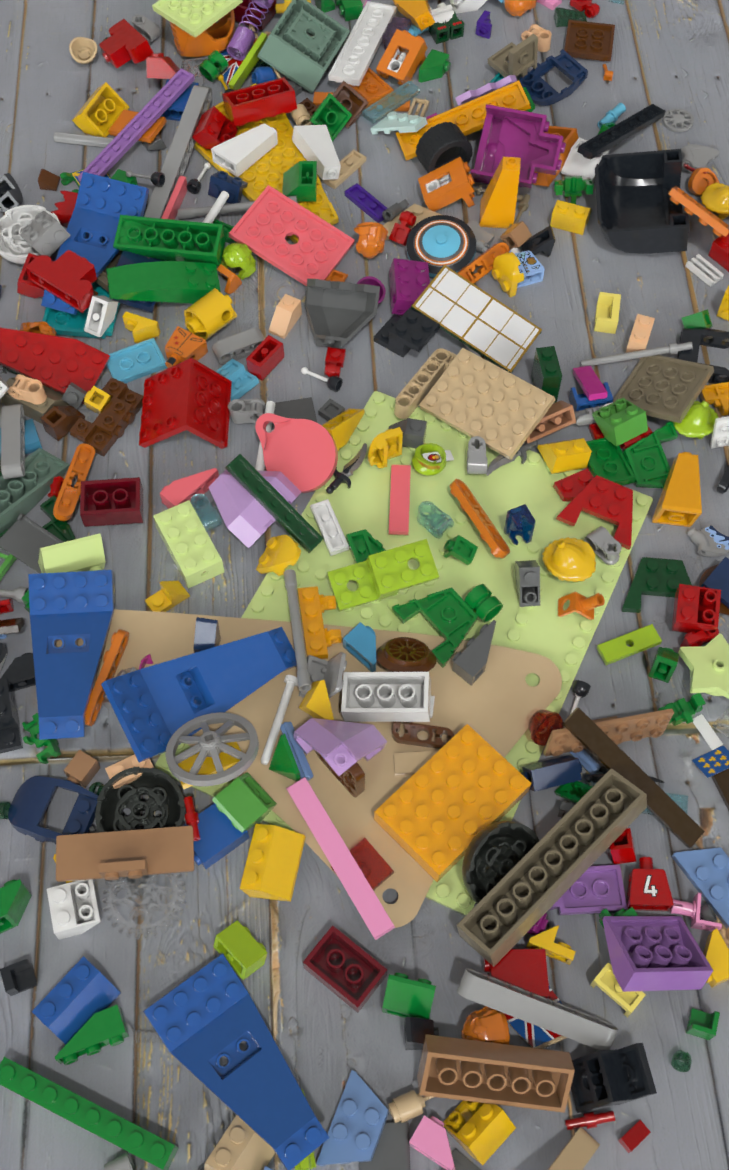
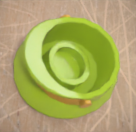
M424 443L415 449L412 465L418 473L427 476L436 475L446 467V453L441 446L433 443ZM438 452L441 456V462H430L422 454Z

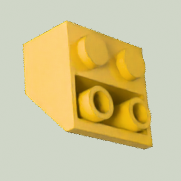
M464 1100L443 1121V1127L482 1166L516 1129L504 1110L498 1105Z

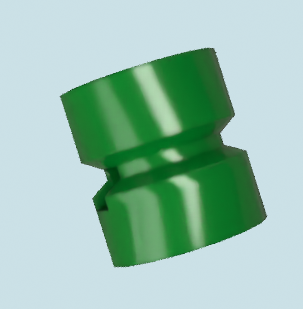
M214 50L208 56V60L205 59L198 68L208 81L214 82L220 76L219 72L223 73L229 67V64L220 52Z
M480 584L468 593L464 601L471 609L476 610L478 617L486 623L501 611L503 604L496 596H491L492 592L484 584Z

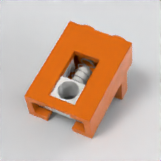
M396 29L376 68L378 75L387 80L389 76H392L399 80L398 85L407 88L418 65H422L426 59L427 45L425 40L421 36L415 37L406 30Z
M458 157L418 178L425 204L429 210L436 212L461 198L464 199L468 207L475 205L473 197H475L473 188L475 181L472 175L469 174L471 169L467 161L463 162L462 158Z

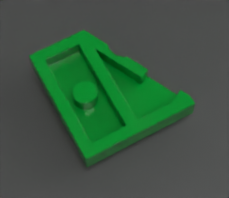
M366 529L346 534L355 563L366 561L369 555L386 551L383 548V544L375 540Z

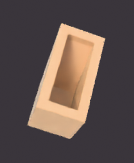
M288 294L283 296L276 306L269 327V333L283 339L286 338L302 315L301 300Z

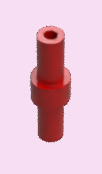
M187 796L184 798L186 808L185 821L186 825L193 827V839L198 841L200 840L198 829L199 816L198 812H195L193 797Z
M613 1111L598 1114L589 1112L584 1113L583 1117L567 1119L565 1124L567 1130L586 1127L587 1129L596 1128L597 1124L615 1121V1115Z

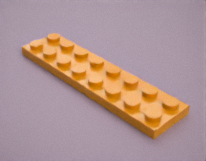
M518 80L427 119L428 124L417 132H396L395 134L406 161L417 157L416 146L420 138L437 124L452 122L467 136L483 129L487 113L486 104L521 111L531 109L520 81Z

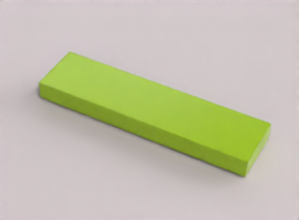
M263 32L260 34L229 81L230 89L238 90L241 88L260 59L257 56L268 38L267 34Z

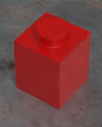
M627 828L610 845L614 865L637 862L630 828Z

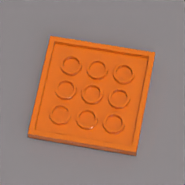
M675 186L668 194L671 196L669 199L676 205L679 203L684 205V211L691 216L693 214L699 217L698 221L704 226L709 224L713 227L712 232L717 236H727L729 233V225L679 187Z

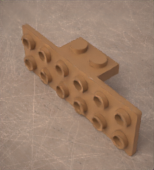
M666 709L623 718L613 716L592 721L616 745H619L625 741H639L646 737L657 738L663 735L674 711L673 709ZM567 728L551 732L543 753L545 756L552 755L555 757L567 752L577 753L587 748Z
M192 826L60 835L56 837L57 882L103 878L105 880H117L119 877L135 879L141 878L142 875L193 872L195 870Z

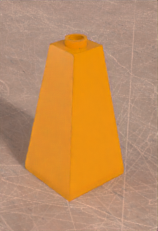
M503 157L481 198L480 227L508 229L510 224L513 225L521 158Z
M682 452L676 456L653 514L652 523L691 527L702 514L698 455Z

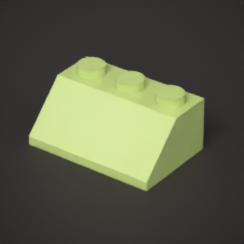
M101 534L40 548L38 564L41 572L60 573L103 570L106 561Z

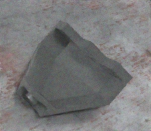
M307 279L305 309L316 346L341 349L377 314L380 286Z

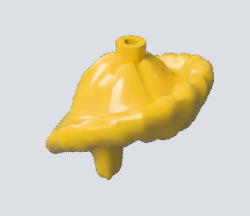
M716 182L706 187L701 196L702 204L708 210L720 213L718 217L724 220L729 216V186Z
M567 537L554 540L544 549L542 554L544 566L561 581L582 582L590 578L596 570L594 550L589 543L581 539Z

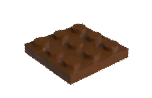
M568 20L564 51L573 58L611 62L615 25Z

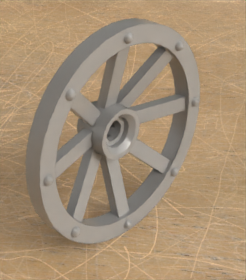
M210 713L196 717L182 725L170 738L165 756L169 770L178 780L193 786H214L238 777L250 767L258 754L259 740L254 726L247 719L232 713ZM224 723L215 732L209 730L208 725ZM234 725L246 732L224 735ZM200 727L203 730L201 737L187 736ZM250 740L246 754L224 744ZM180 743L196 744L175 756ZM200 752L190 772L184 771L177 765ZM224 752L240 761L224 771L219 754ZM206 757H212L217 773L197 775Z

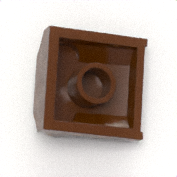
M345 81L332 94L352 114L345 125L348 129L363 113L369 102Z

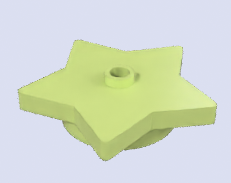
M718 634L706 646L680 647L678 653L690 669V693H707L713 696H724L729 699V644L723 635Z

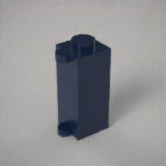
M570 755L522 766L523 772L521 774L532 783L529 790L534 792L582 780V765L578 758Z

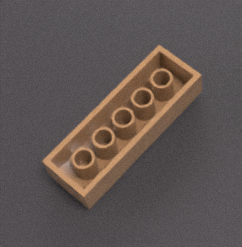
M426 1034L417 1079L419 1095L565 1113L575 1069L569 1052Z

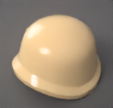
M76 37L70 42L69 51L76 62L89 64L97 54V44L92 39Z

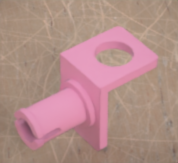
M698 892L694 896L692 903L673 899L674 906L670 909V913L690 916L691 928L710 932L714 929L719 931L722 928L721 923L700 920L701 893Z

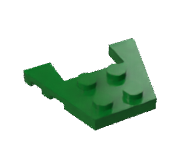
M673 421L666 423L665 426L660 429L658 428L648 437L625 449L623 454L636 477V487L664 488L670 472V466L661 443L678 437Z
M452 587L429 594L425 598L413 599L409 603L397 604L392 607L393 613L403 624L420 612L446 640L432 650L442 668L448 663L478 620V615Z

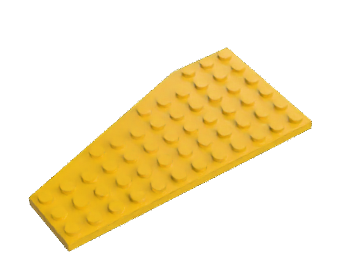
M224 101L215 105L230 120L225 112ZM286 113L278 114L272 118H263L258 122H248L243 126H237L238 130L235 137L264 123L277 131L278 144L238 176L242 181L248 183L247 187L243 188L242 194L249 201H256L268 185L282 193L283 174L299 161H307L292 141L293 127ZM195 142L194 148L218 171H224L229 176L236 177L213 162L211 150L204 149L199 143ZM317 175L316 202L297 201V203L329 224L335 225L339 222L338 215L332 203L329 202ZM296 235L287 236L295 244L298 243L299 239Z

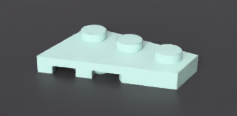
M393 111L388 113L387 117L370 129L372 135L378 134L379 131L390 134L396 130L399 133L417 132L428 123L426 117Z

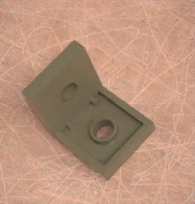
M532 34L518 45L511 42L489 57L488 64L503 77L509 75L524 77L528 74V69L531 66L534 69L537 68L538 37Z

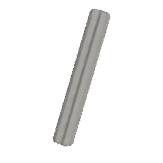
M54 132L53 135L55 142L103 148L114 139Z

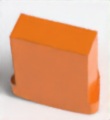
M219 265L217 271L227 280L224 292L229 295L237 290L242 281L235 273L223 265Z

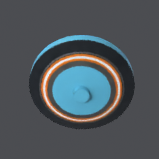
M435 215L425 218L412 228L407 238L408 259L428 262L429 277L432 278L438 274L444 265L457 273L472 262L476 254V238L472 229L464 221L453 216Z

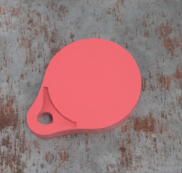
M272 413L263 414L258 418L255 429L263 448L264 463L267 471H281L301 493L313 492L330 480L337 466L338 450L332 435L323 426L312 420L285 418ZM274 423V430L268 433L266 431L267 424Z

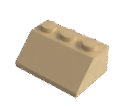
M236 1115L206 1160L204 1170H264V1167L268 1166L275 1155V1151Z

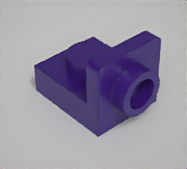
M485 10L477 20L475 34L490 39L492 31L490 12Z

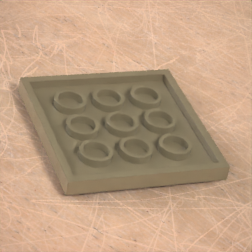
M661 355L642 357L614 397L613 402L617 399L625 398L646 411L647 416L681 423L714 373V367Z

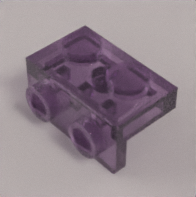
M403 17L392 18L382 37L385 50L396 29L409 31L412 25L411 19Z

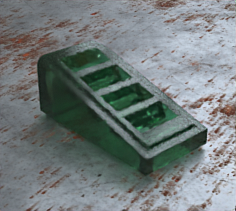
M555 8L554 19L556 27H568V20L587 22L585 12Z

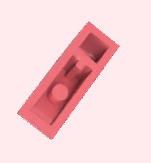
M216 468L175 480L171 484L166 485L160 492L162 504L169 509L190 500L191 504L195 503L209 490L208 487L218 478V470Z

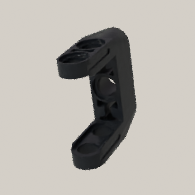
M704 327L682 328L679 344L692 342L693 348L678 351L677 359L697 363L700 345L720 349L729 348V342L723 341L724 339H729V332ZM706 336H711V337H713V338L707 339V338H705V337H706ZM709 365L714 367V373L707 383L729 382L728 369Z

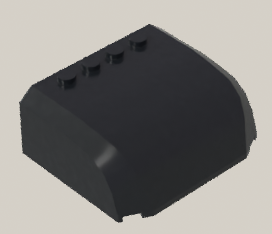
M681 149L602 155L600 163L595 167L597 218L604 238L610 246L625 253L638 254L687 251L689 234L688 213H683L682 204L676 205L669 199L671 196L668 194L673 187L677 186L680 188L682 171Z

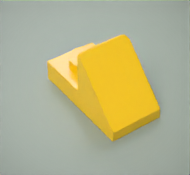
M127 311L122 316L125 328L133 331L135 343H140L160 335L158 321Z
M179 581L159 582L161 590L144 601L150 611L167 612L190 597V594Z
M559 925L529 939L526 946L528 949H545L546 956L568 965L574 959L576 951L572 950L571 946L563 942L554 943Z

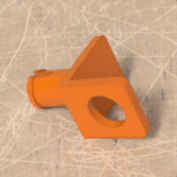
M578 592L568 594L558 599V616L563 617L577 612L592 620L594 619V608L604 605V597L600 593L588 598ZM570 600L569 607L563 610L564 603Z

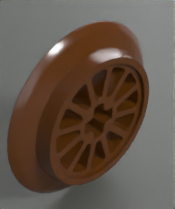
M409 637L391 639L376 651V659L379 664L392 672H428L435 667L437 662L435 654L425 643Z

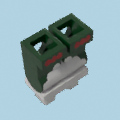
M443 2L438 4L436 9L430 7L435 23L429 26L428 31L436 44L449 41V38L453 40L463 37L465 24L462 20L458 19L455 11L452 10L451 4L446 6Z

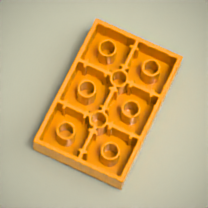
M466 724L374 811V820L438 882L465 855L472 839L485 827L499 822L529 792L532 783L474 729Z

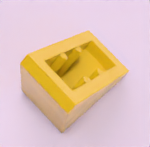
M325 680L312 682V688L306 693L299 708L314 718L334 720Z

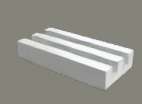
M700 254L696 255V258L693 257L691 261H687L685 265L686 268L710 287L722 280L724 276L722 272Z

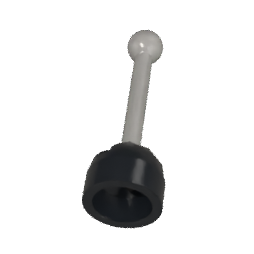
M130 170L126 172L127 177L134 176L150 179L155 186L162 187L165 183V175L161 172H154L151 176L132 173Z

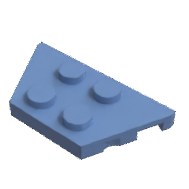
M721 847L675 852L671 856L697 891L701 893L703 899L711 905L723 925L729 928V857Z
M351 1070L327 1133L329 1139L324 1142L316 1162L318 1166L349 1164L358 1161L367 1162L372 1161L389 1110L353 1070Z

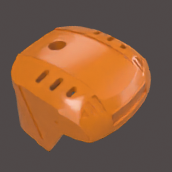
M231 10L219 19L218 23L215 22L196 38L170 22L179 55L183 57L209 56L214 50L220 53L228 47L235 33L234 10Z

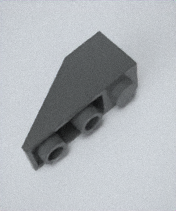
M495 620L489 625L485 624L479 632L480 635L476 639L474 637L470 639L466 649L463 652H458L452 660V671L471 686L485 672L496 625Z

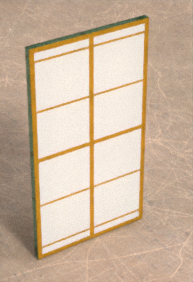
M446 265L441 268L411 306V309L439 323L441 329L509 373L513 372L542 331L541 328Z

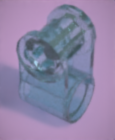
M198 493L192 496L191 504L206 532L222 525L219 514L204 494Z
M424 501L419 505L417 520L434 537L440 539L448 528L454 526L452 518L432 502Z

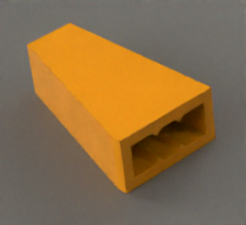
M393 0L398 11L421 31L435 23L428 0Z

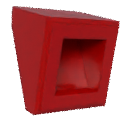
M12 598L0 600V614L14 611Z

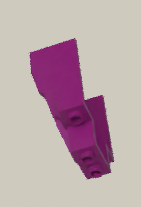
M486 104L487 113L474 170L471 169L474 181L489 184L503 157L521 158L518 187L532 188V184H536L538 173L535 172L556 175V171L561 168L562 160H560V154L564 153L566 143L563 142V136L545 133L548 132L550 124L547 121V115Z

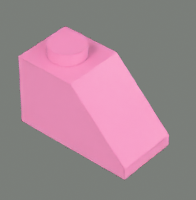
M424 1115L409 1141L410 1146L445 1170H456L447 1132L443 1128L444 1123L434 1116H431L429 1119Z

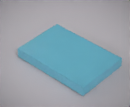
M154 338L108 354L110 359L106 365L112 378L123 383H128L168 368L165 365L166 360Z

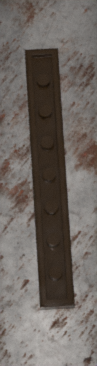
M576 708L562 724L608 770L612 768L646 793L647 808L684 845L692 848L705 831L580 708Z

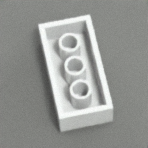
M343 672L341 713L344 722H430L431 679L429 672Z

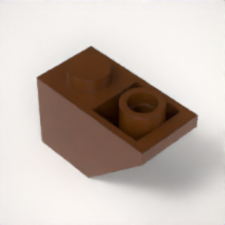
M54 406L40 419L45 431L59 441L69 432L79 418L84 419L85 415L73 406Z

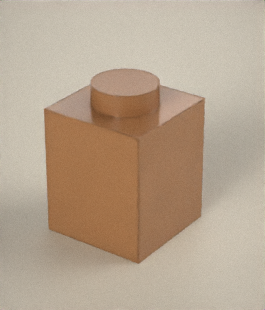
M521 221L508 228L500 238L511 250L519 248L532 234L525 223Z
M79 750L63 771L67 776V781L86 788L99 771L100 766L96 759Z

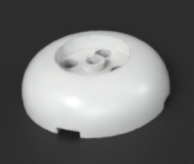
M22 205L7 210L5 215L0 218V255L6 260L17 264H24L28 253L41 256L20 234L24 227L34 221L38 213L46 211L59 222L58 217L54 213L47 211L45 207L38 205Z

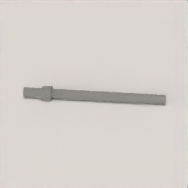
M692 342L670 343L668 346L581 360V367L670 353V355L677 354L678 351L692 349Z

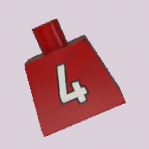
M651 857L639 858L640 869H632L629 874L626 899L627 910L633 907L635 911H670L674 904L665 870L653 869V859Z

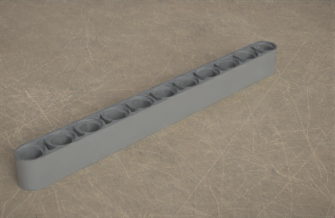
M193 86L161 169V173L165 175V183L162 187L155 186L144 217L161 219L178 178L183 176L196 142L192 136L201 115L208 110L212 99L211 87Z

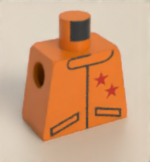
M177 326L165 346V353L168 359L165 365L170 368L189 358L198 361L208 352L206 340Z

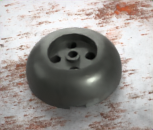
M133 767L116 774L105 784L97 799L95 820L99 832L135 830L138 825H143L144 829L180 827L184 822L185 803L179 786L168 774L155 768ZM138 773H142L132 783L114 789L113 785L120 779L132 774L138 775ZM141 795L149 796L147 802L140 801L139 798ZM125 808L131 810V814L127 817L122 815V811ZM159 810L162 812L161 817L153 818L155 811ZM141 811H144V812H145V815H143V816H140V815H139V816H138L139 812H141Z
M500 821L485 827L472 839L464 855L462 875L468 894L477 904L539 842L533 830L518 822Z

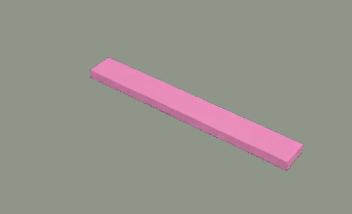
M304 777L286 788L374 939L377 940L393 930L395 926L307 779Z

